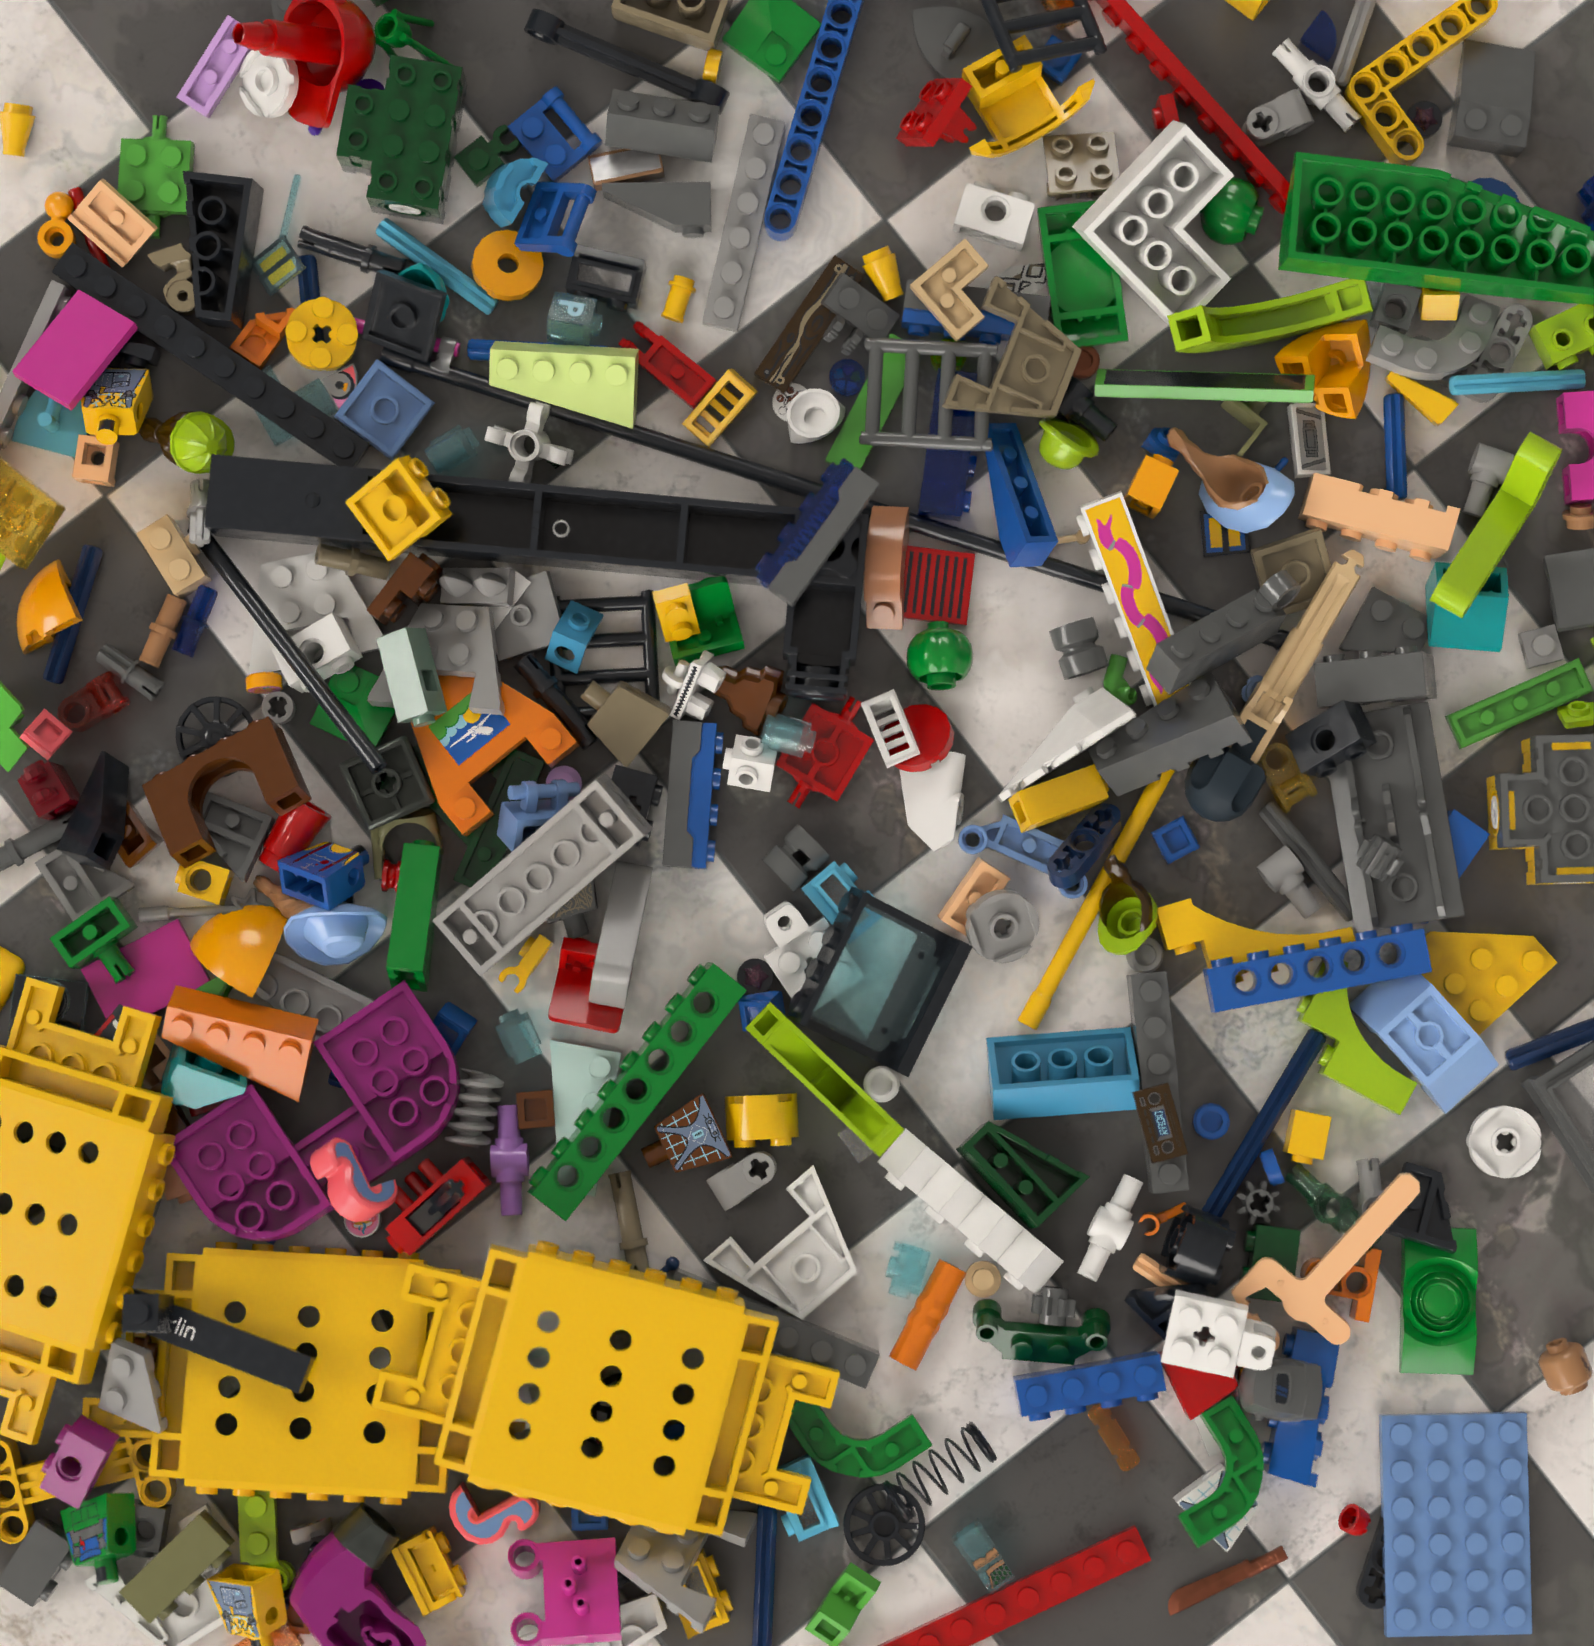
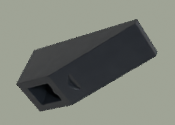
M101 751L57 846V850L80 864L110 870L125 835L129 767L107 752Z

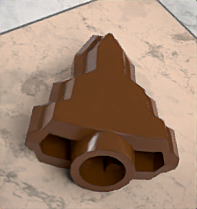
M727 665L718 666L726 672L720 688L714 694L727 701L730 712L742 719L743 728L760 736L768 720L777 722L787 705L788 695L780 691L784 679V670L769 665L763 669L747 666L740 671Z

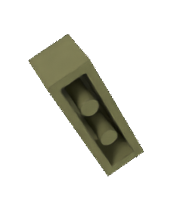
M203 1510L119 1593L149 1624L157 1617L164 1621L179 1606L174 1600L184 1590L190 1596L206 1580L201 1574L210 1565L217 1569L232 1555L228 1548L235 1540L206 1510Z

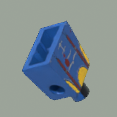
M322 842L278 860L282 893L330 911L364 887L363 866L369 863V854L362 845H356L348 849L332 842Z

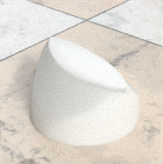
M807 389L800 392L791 400L787 409L790 441L795 444H804L817 441L829 435L843 420L846 412L845 407L830 392L823 389Z

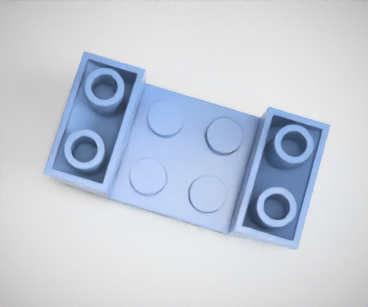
M1421 974L1371 983L1349 1003L1351 1012L1371 1033H1376L1420 1081L1422 1090L1444 1114L1451 1110L1499 1066L1481 1037Z

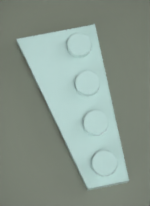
M550 1040L556 1144L564 1136L567 1139L570 1138L577 1129L574 1122L585 1108L588 1107L592 1110L600 1099L596 1095L608 1079L614 1081L618 1077L622 1053ZM612 1108L607 1109L603 1115V1122L606 1127L609 1126ZM593 1136L583 1139L580 1145L581 1153L584 1156H591L598 1149L597 1139ZM567 1165L562 1167L558 1172L559 1183L561 1185H568L573 1182L575 1178L573 1166ZM598 1181L587 1195L596 1196Z

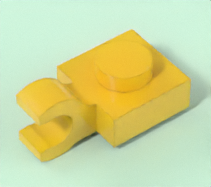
M539 934L536 939L530 936L518 953L523 957L519 965L505 968L500 973L498 980L503 983L508 975H517L519 984L515 987L514 992L520 993L526 987L531 973L534 972L554 943L542 934Z

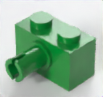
M108 896L49 938L67 965L72 969H80L94 958H99L116 984L126 979L125 976H131L136 971L117 945L119 940L134 931L138 926L116 897Z

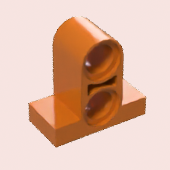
M1370 1247L1359 1259V1264H1354L1328 1293L1329 1295L1352 1299L1349 1317L1357 1321L1369 1323L1382 1253V1250ZM1322 1258L1308 1259L1301 1267L1300 1277L1307 1276ZM1359 1272L1363 1277L1362 1287L1357 1291H1349L1346 1286L1347 1277L1351 1273Z

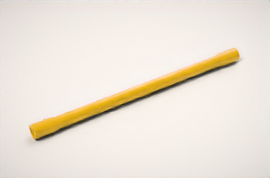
M1175 770L1161 773L1160 780L1146 785L1109 856L1114 854L1118 861L1126 862ZM1104 867L1101 868L1039 985L1032 992L1017 1019L1034 1030H1037L1051 1004L1056 989L1099 912V901L1102 892L1111 883V879L1104 870Z

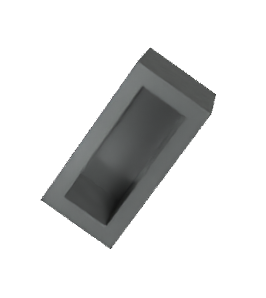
M45 1516L36 1520L0 1575V1587L31 1607L35 1606L41 1599L47 1602L59 1584L54 1581L56 1575L61 1568L67 1571L73 1563L65 1530Z

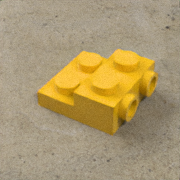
M409 455L397 458L345 501L388 561L397 558L417 540L427 536L452 515L448 509L450 499L447 494L440 488L436 487L434 489L426 479V476L429 474L427 467L418 458L412 459Z

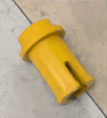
M674 275L673 281L669 280L668 285L671 288L661 317L683 323L691 293L696 292V289L693 287L694 280L680 275Z

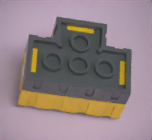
M1594 734L1541 735L1522 740L1521 750L1524 756L1522 774L1500 773L1486 778L1488 833L1490 834L1489 850L1525 849L1526 862H1528V872H1526L1527 885L1594 883Z

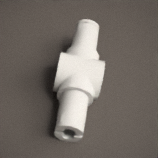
M1287 38L1282 43L1283 45H1279L1273 51L1272 55L1294 76L1292 81L1299 87L1298 89L1305 102L1309 105H1316L1320 111L1324 109L1343 129L1344 133L1347 132L1362 116L1340 94L1342 90L1335 84V75L1332 70L1327 66L1318 65L1313 59L1309 61L1291 42V39ZM1313 78L1320 79L1325 85V91H1313L1309 87L1308 80Z
M1124 1174L1110 1203L1106 1202L1105 1206L1100 1205L1087 1231V1235L1090 1236L1088 1240L1090 1245L1077 1272L1078 1274L1097 1282L1110 1253L1114 1254L1116 1249L1119 1251L1122 1249L1134 1224V1221L1130 1220L1133 1215L1130 1211L1143 1182Z

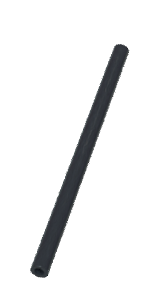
M211 534L210 543L204 544V547H199L371 773L377 774L387 766L386 760Z

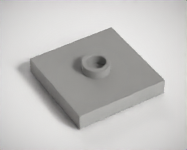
M549 571L525 577L531 584L495 630L499 661L510 660L549 646L553 630L562 616Z

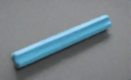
M385 218L380 222L375 232L381 239L414 263H423L440 275L446 286L483 313L489 315L496 308L499 302L498 299H494L486 294V291L481 286H478L470 277L390 219Z
M1582 369L1456 375L1449 378V392L1451 395L1582 389L1586 385V374Z

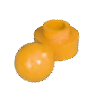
M53 192L46 198L45 211L51 217V220L40 227L37 235L38 244L44 253L57 259L62 258L72 242L76 244L75 233L65 222L72 214L74 205L71 197L64 192ZM56 237H64L61 245H53V240Z

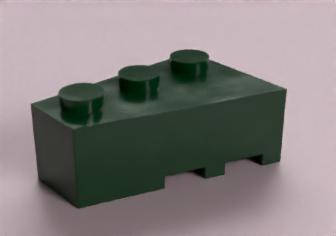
M990 1121L980 1125L956 1148L959 1154L1029 1229L1039 1227L1090 1177L1060 1162L1059 1159L1052 1155H1047L1029 1145L1028 1142Z

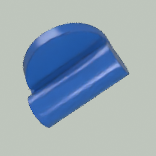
M1153 428L1141 447L1153 455L1159 454L1174 462L1180 452L1168 444L1167 434L1170 428Z

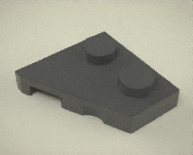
M1373 587L1339 649L1347 652L1381 650V653L1395 652V648L1417 646V651L1420 652L1428 639L1427 616Z
M207 792L203 803V818L217 850L216 852L242 882L247 883L275 820L270 815Z

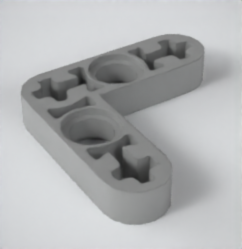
M1520 304L1507 307L1499 315L1489 342L1477 361L1461 372L1460 375L1486 374L1488 369L1509 373L1532 327L1533 317L1530 310ZM1515 313L1521 316L1519 322L1524 326H1518L1513 331L1510 339L1497 335L1498 331L1502 335L1508 331L1511 322L1506 319L1507 317H1512ZM1425 336L1413 337L1414 339H1419L1423 341H1433L1432 339ZM1494 344H1501L1507 348L1509 357L1506 362L1497 363L1492 360L1490 348ZM1482 363H1484V365L1488 368L1481 367ZM1444 376L1443 379L1433 380L1449 388V378ZM1498 393L1463 396L1473 401L1484 403L1493 399Z

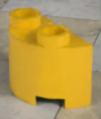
M797 1093L725 1096L727 1140H734V1148L756 1147L755 1140L770 1139V1146L792 1145V1138L799 1137Z

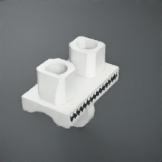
M704 650L700 659L692 662L689 671H687L689 663L685 660H679L677 666L665 667L662 678L669 684L667 693L677 695L678 690L681 689L671 711V717L680 720L686 714L703 721L709 715L714 701L698 692L702 686L715 693L720 688L726 675L725 671L711 663L714 654Z

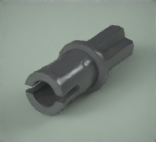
M106 643L102 646L96 655V661L121 678V684H129L151 702L161 692L159 689H163L165 686V682L160 681L142 668L139 660L132 661L110 644Z

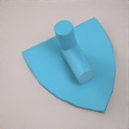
M38 390L34 391L27 401L25 410L16 422L11 441L75 457L78 434L87 435L81 400L71 411Z

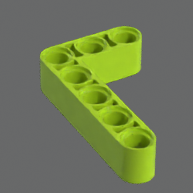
M1531 431L1528 433L1514 457L1500 490L1432 593L1430 601L1460 618L1464 617L1535 508L1562 453V448Z

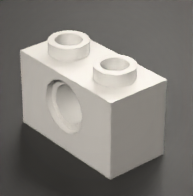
M975 181L974 184L966 183L952 231L1021 252L1036 203L1029 202L1030 198L1022 193L1010 191L1006 195L997 192L993 185L986 182ZM992 206L999 207L1003 210L1005 217L1000 221H991L986 217L985 210Z
M333 613L291 637L323 680L334 674H342L353 668L354 662L363 657L345 620ZM273 647L271 651L288 685L301 693L309 692L276 647ZM323 649L322 659L314 663V655L317 651Z

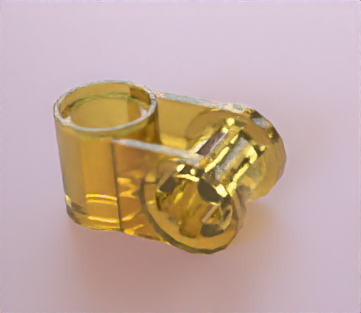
M1282 743L1267 745L1257 765L1265 771L1266 782L1273 797L1287 814L1291 811V806L1308 796L1313 798L1318 793L1309 776L1300 772L1292 751L1288 746ZM1272 749L1279 751L1283 757V763L1277 770L1270 768L1266 762V756ZM1299 786V788H1298L1297 790H1295V791H1293L1292 793L1288 794V792H1290L1291 790H1293V789H1295L1296 787Z

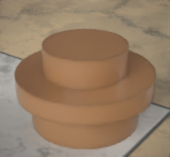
M1574 503L1570 505L1569 510L1562 512V518L1566 520V528L1572 530L1594 528V509H1592L1591 504Z

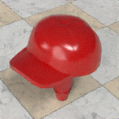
M293 0L284 15L283 21L266 19L262 23L260 21L237 23L232 32L233 41L253 51L259 50L263 56L295 61L298 69L299 85L297 96L288 112L297 122L317 128H328L331 125L340 92L347 91L348 84L356 85L363 79L374 59L376 50V36L372 23L358 5L349 0Z

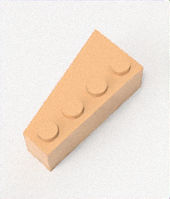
M1314 473L1310 477L1298 519L1306 521V527L1310 529L1318 527L1322 532H1326L1327 527L1341 531L1340 537L1355 542H1361L1362 538L1375 541L1374 546L1376 548L1389 552H1396V548L1409 551L1410 558L1422 562H1430L1431 558L1437 559L1449 551L1460 508L1447 506L1446 512L1434 510L1433 506L1430 505L1431 502L1428 500L1415 498L1405 499V502L1398 501L1399 496L1392 491L1372 488L1369 493L1362 492L1364 486L1359 483L1319 473Z

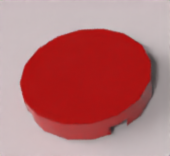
M928 704L911 705L903 710L921 754L894 766L907 772H921L932 768L931 764L937 760L941 762L948 755L953 745L954 731L947 715L938 707ZM899 720L887 724L883 731L899 725ZM902 731L888 738H885L884 741L885 743H888L890 741H893L897 738L904 736L905 734ZM907 742L888 751L891 756L910 748Z

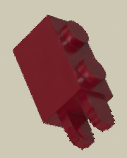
M43 760L34 762L23 770L24 774L20 776L21 778L17 779L37 816L42 819L51 821L67 813L70 809H75L81 797L64 766L50 761L46 763Z

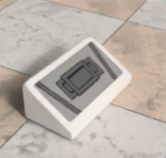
M1293 403L1287 407L1294 478L1311 477L1314 473L1331 475L1325 412L1316 409V403Z

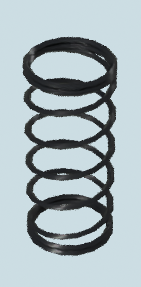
M969 1421V1424L966 1423V1427H961L963 1441L973 1461L949 1438H945L944 1444L956 1471L941 1455L929 1449L928 1456L940 1483L918 1461L912 1462L913 1471L925 1496L904 1474L896 1472L897 1483L909 1508L888 1480L882 1482L884 1490L907 1522L910 1519L912 1520L913 1517L916 1518V1512L904 1490L900 1477L915 1490L927 1505L932 1506L931 1498L919 1476L916 1465L929 1476L944 1494L948 1495V1489L931 1453L940 1459L961 1483H964L965 1479L951 1453L948 1442L966 1458L976 1471L981 1472V1467L971 1450L964 1430L972 1436L982 1453L991 1463H994V1460L997 1461L993 1449L973 1422Z

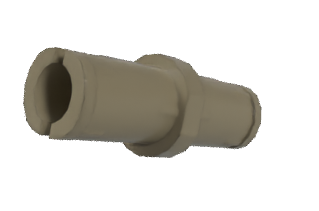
M323 543L318 544L314 559L316 565L343 570L345 575L354 576L356 573L382 580L387 579L391 561H388L386 558L362 553L359 548L351 547L349 550Z

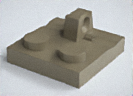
M1318 527L1250 550L1260 588L1271 576L1281 570H1287L1301 586V590L1295 599L1282 608L1286 615L1307 609L1331 568L1322 530Z

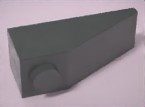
M710 182L602 183V192L605 199L676 233L682 232L683 237L699 238L704 236V232H711Z

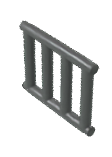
M865 338L864 346L866 351H869L865 431H861L859 437L860 444L978 452L993 450L992 438H988L989 413L975 411L974 437L953 436V409H946L942 407L951 381L955 376L956 357L978 358L977 383L990 388L992 358H996L998 345L894 338ZM884 353L905 354L901 433L879 432ZM920 355L942 356L937 435L916 434Z

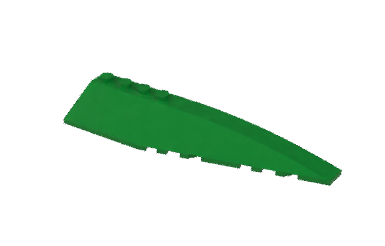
M1296 152L1281 231L1278 270L1490 296L1594 305V231L1590 230V226L1540 207L1534 206L1532 208L1516 202V198L1505 194L1500 196L1484 190L1482 185L1468 181L1466 183L1451 177L1450 173L1439 169Z

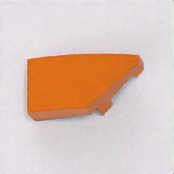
M286 308L285 312L266 315L265 312L255 313V319L249 320L230 346V349L261 370L285 336L288 319L295 309Z

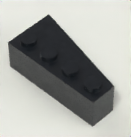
M183 171V179L187 191V201L185 202L191 237H189V248L193 259L192 280L196 317L208 326L243 330L264 189L252 178Z

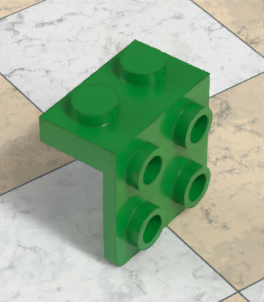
M707 577L700 582L688 584L701 633L692 635L685 640L669 642L675 666H677L679 660H685L688 663L699 660L704 650L714 654L715 657L745 649L727 577Z

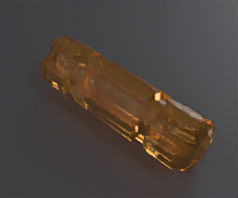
M1099 1403L1088 1411L1089 1418L1094 1426L1098 1424L1100 1427L1097 1431L1111 1454L1117 1455L1118 1458L1115 1460L1121 1470L1125 1472L1133 1469L1140 1462L1139 1456L1134 1448L1129 1449L1128 1445L1131 1443L1116 1419L1111 1420L1110 1416L1112 1413L1110 1409L1101 1408Z

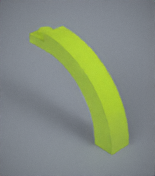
M1347 279L1303 293L1254 304L1222 308L1200 305L1168 315L1167 318L1176 351L1181 353H1205L1247 347L1308 333L1328 325L1340 323L1349 318L1373 312L1374 308L1367 281Z

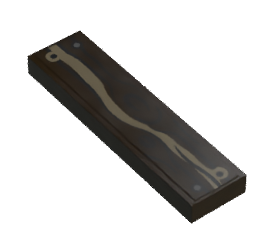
M835 255L754 373L756 377L783 395L819 345L826 329L836 316V314L820 303L840 273H845L858 284L864 278V274Z

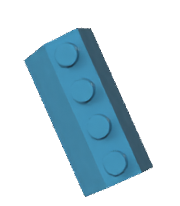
M1131 1027L986 1038L990 1095L994 1120L1137 1110L1132 1092L1139 1090L1140 1079Z

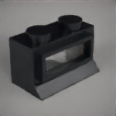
M577 245L567 277L566 292L567 294H572V300L580 303L592 304L593 300L606 302L607 308L619 312H627L628 308L637 309L646 272L645 260Z

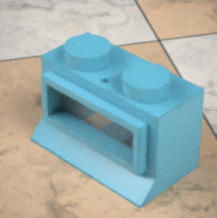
M833 861L802 887L801 891L807 895L825 919L833 925L839 913L838 905L841 898L850 891L852 886L856 887L854 882L858 877L845 862L838 866ZM865 907L847 945L878 920L881 915Z
M809 1454L777 1467L811 1476L812 1479L803 1514L799 1515L786 1511V1514L781 1516L789 1536L796 1534L800 1542L825 1530L840 1526L837 1514L834 1513L826 1489L818 1476L813 1459Z

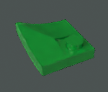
M749 0L722 38V43L780 84L818 34L821 23L792 0Z
M354 665L353 668L345 673L332 675L328 686L373 745L378 747L396 714L395 709L371 706L367 701L368 695L379 676ZM318 704L310 725L347 741Z

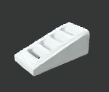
M894 689L861 703L887 768L921 754ZM892 709H894L896 712L880 720H876L875 718L876 716L883 714L887 711H890ZM899 720V725L882 732L880 731V727ZM902 731L904 732V736L885 743V738ZM908 742L910 748L890 756L888 750Z

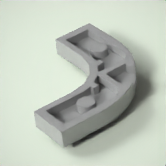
M1467 294L1461 305L1452 332L1440 340L1423 341L1414 339L1380 325L1375 333L1365 361L1417 380H1440L1446 375L1458 371L1463 372L1479 358L1487 346L1501 307Z

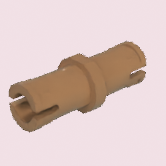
M167 594L155 623L151 622L148 628L151 632L139 658L140 661L159 668L171 639H176L178 633L175 630L188 602Z

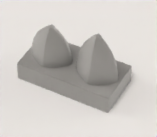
M443 568V575L439 579V583L442 586L441 604L476 607H512L515 584V571L513 569Z

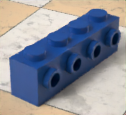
M1156 1350L1013 1376L1019 1413L1022 1417L1028 1416L1029 1421L1048 1419L1051 1417L1050 1412L1063 1409L1065 1410V1415L1082 1413L1087 1411L1086 1405L1100 1403L1101 1408L1116 1407L1123 1404L1122 1399L1136 1396L1138 1402L1159 1398L1158 1392L1166 1391L1161 1358Z

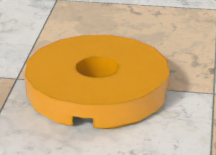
M501 230L492 232L482 238L474 250L471 264L474 280L478 286H481L486 291V294L494 299L503 301L523 299L536 289L535 287L541 281L544 267L542 253L520 251L514 244L518 234L516 231ZM502 259H510L516 263L517 270L512 273L503 272L498 267V262Z

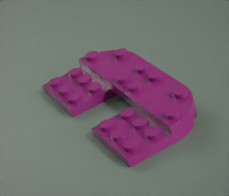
M405 980L313 1042L354 1105L312 1134L293 1145L255 1086L250 1084L247 1086L244 1094L228 1099L175 1135V1155L170 1164L198 1207L211 1222L221 1229L247 1240L274 1241L287 1238L302 1231L334 1209L328 1197L327 1178L317 1179L310 1165L311 1155L324 1144L334 1138H341L349 1142L370 1185L427 1146L442 1133L457 1107L460 1093L459 1068L449 1044L443 1038Z

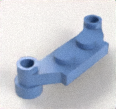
M1003 815L999 822L981 827L977 825L966 826L958 836L959 847L967 854H978L984 849L989 848L1045 874H1048L1047 862L1049 858L1064 842L1036 828L1021 833L1017 821L1006 815ZM968 834H974L978 837L979 842L977 846L970 847L967 845L966 836ZM1084 875L1077 883L1078 886L1075 891H1069L1067 888H1058V890L1066 898H1078L1087 890V878Z

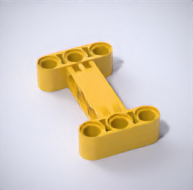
M0 1435V1445L5 1448L7 1455L6 1460L0 1463V1483L2 1480H7L15 1488L13 1498L4 1497L0 1492V1539L8 1544H16L24 1540L35 1523L32 1503L55 1498V1496L39 1488L46 1475L41 1471L46 1459L22 1465L16 1441ZM125 1437V1440L117 1441L94 1488L135 1478L141 1501L148 1507L159 1508L167 1504L175 1496L177 1481L176 1478L149 1476L150 1462L143 1459L141 1450L143 1445H151L152 1439ZM158 1480L165 1485L166 1495L164 1498H157L151 1494V1481ZM10 1516H16L22 1520L23 1531L21 1534L13 1533L9 1529L8 1520Z

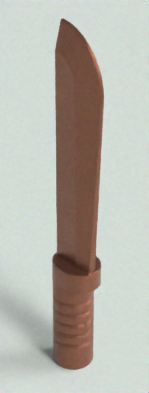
M1280 1546L1250 1562L1247 1558L1239 1564L1177 1589L1171 1595L1168 1602L1170 1616L1287 1560L1288 1556L1285 1550Z

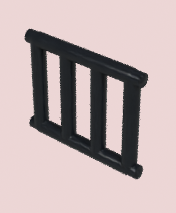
M980 0L1011 73L1020 71L1023 65L1094 51L1095 55H1101L1107 51L1104 38L1088 0H1072L1074 4L1072 7L1005 21L998 3L1013 0ZM1077 20L1081 21L1087 35L1084 38L1018 52L1010 34Z
M653 590L642 591L641 596L560 600V596H557L561 614L564 613L572 600L597 612L641 610L642 631L594 634L586 649L643 646L644 667L583 670L576 674L571 671H565L564 668L550 662V676L555 675L559 680L557 685L565 694V686L590 685L593 680L598 684L619 683L620 681L626 683L645 682V693L660 701ZM566 647L556 648L557 653L562 658H564V650H570ZM592 706L577 707L588 721L596 711Z

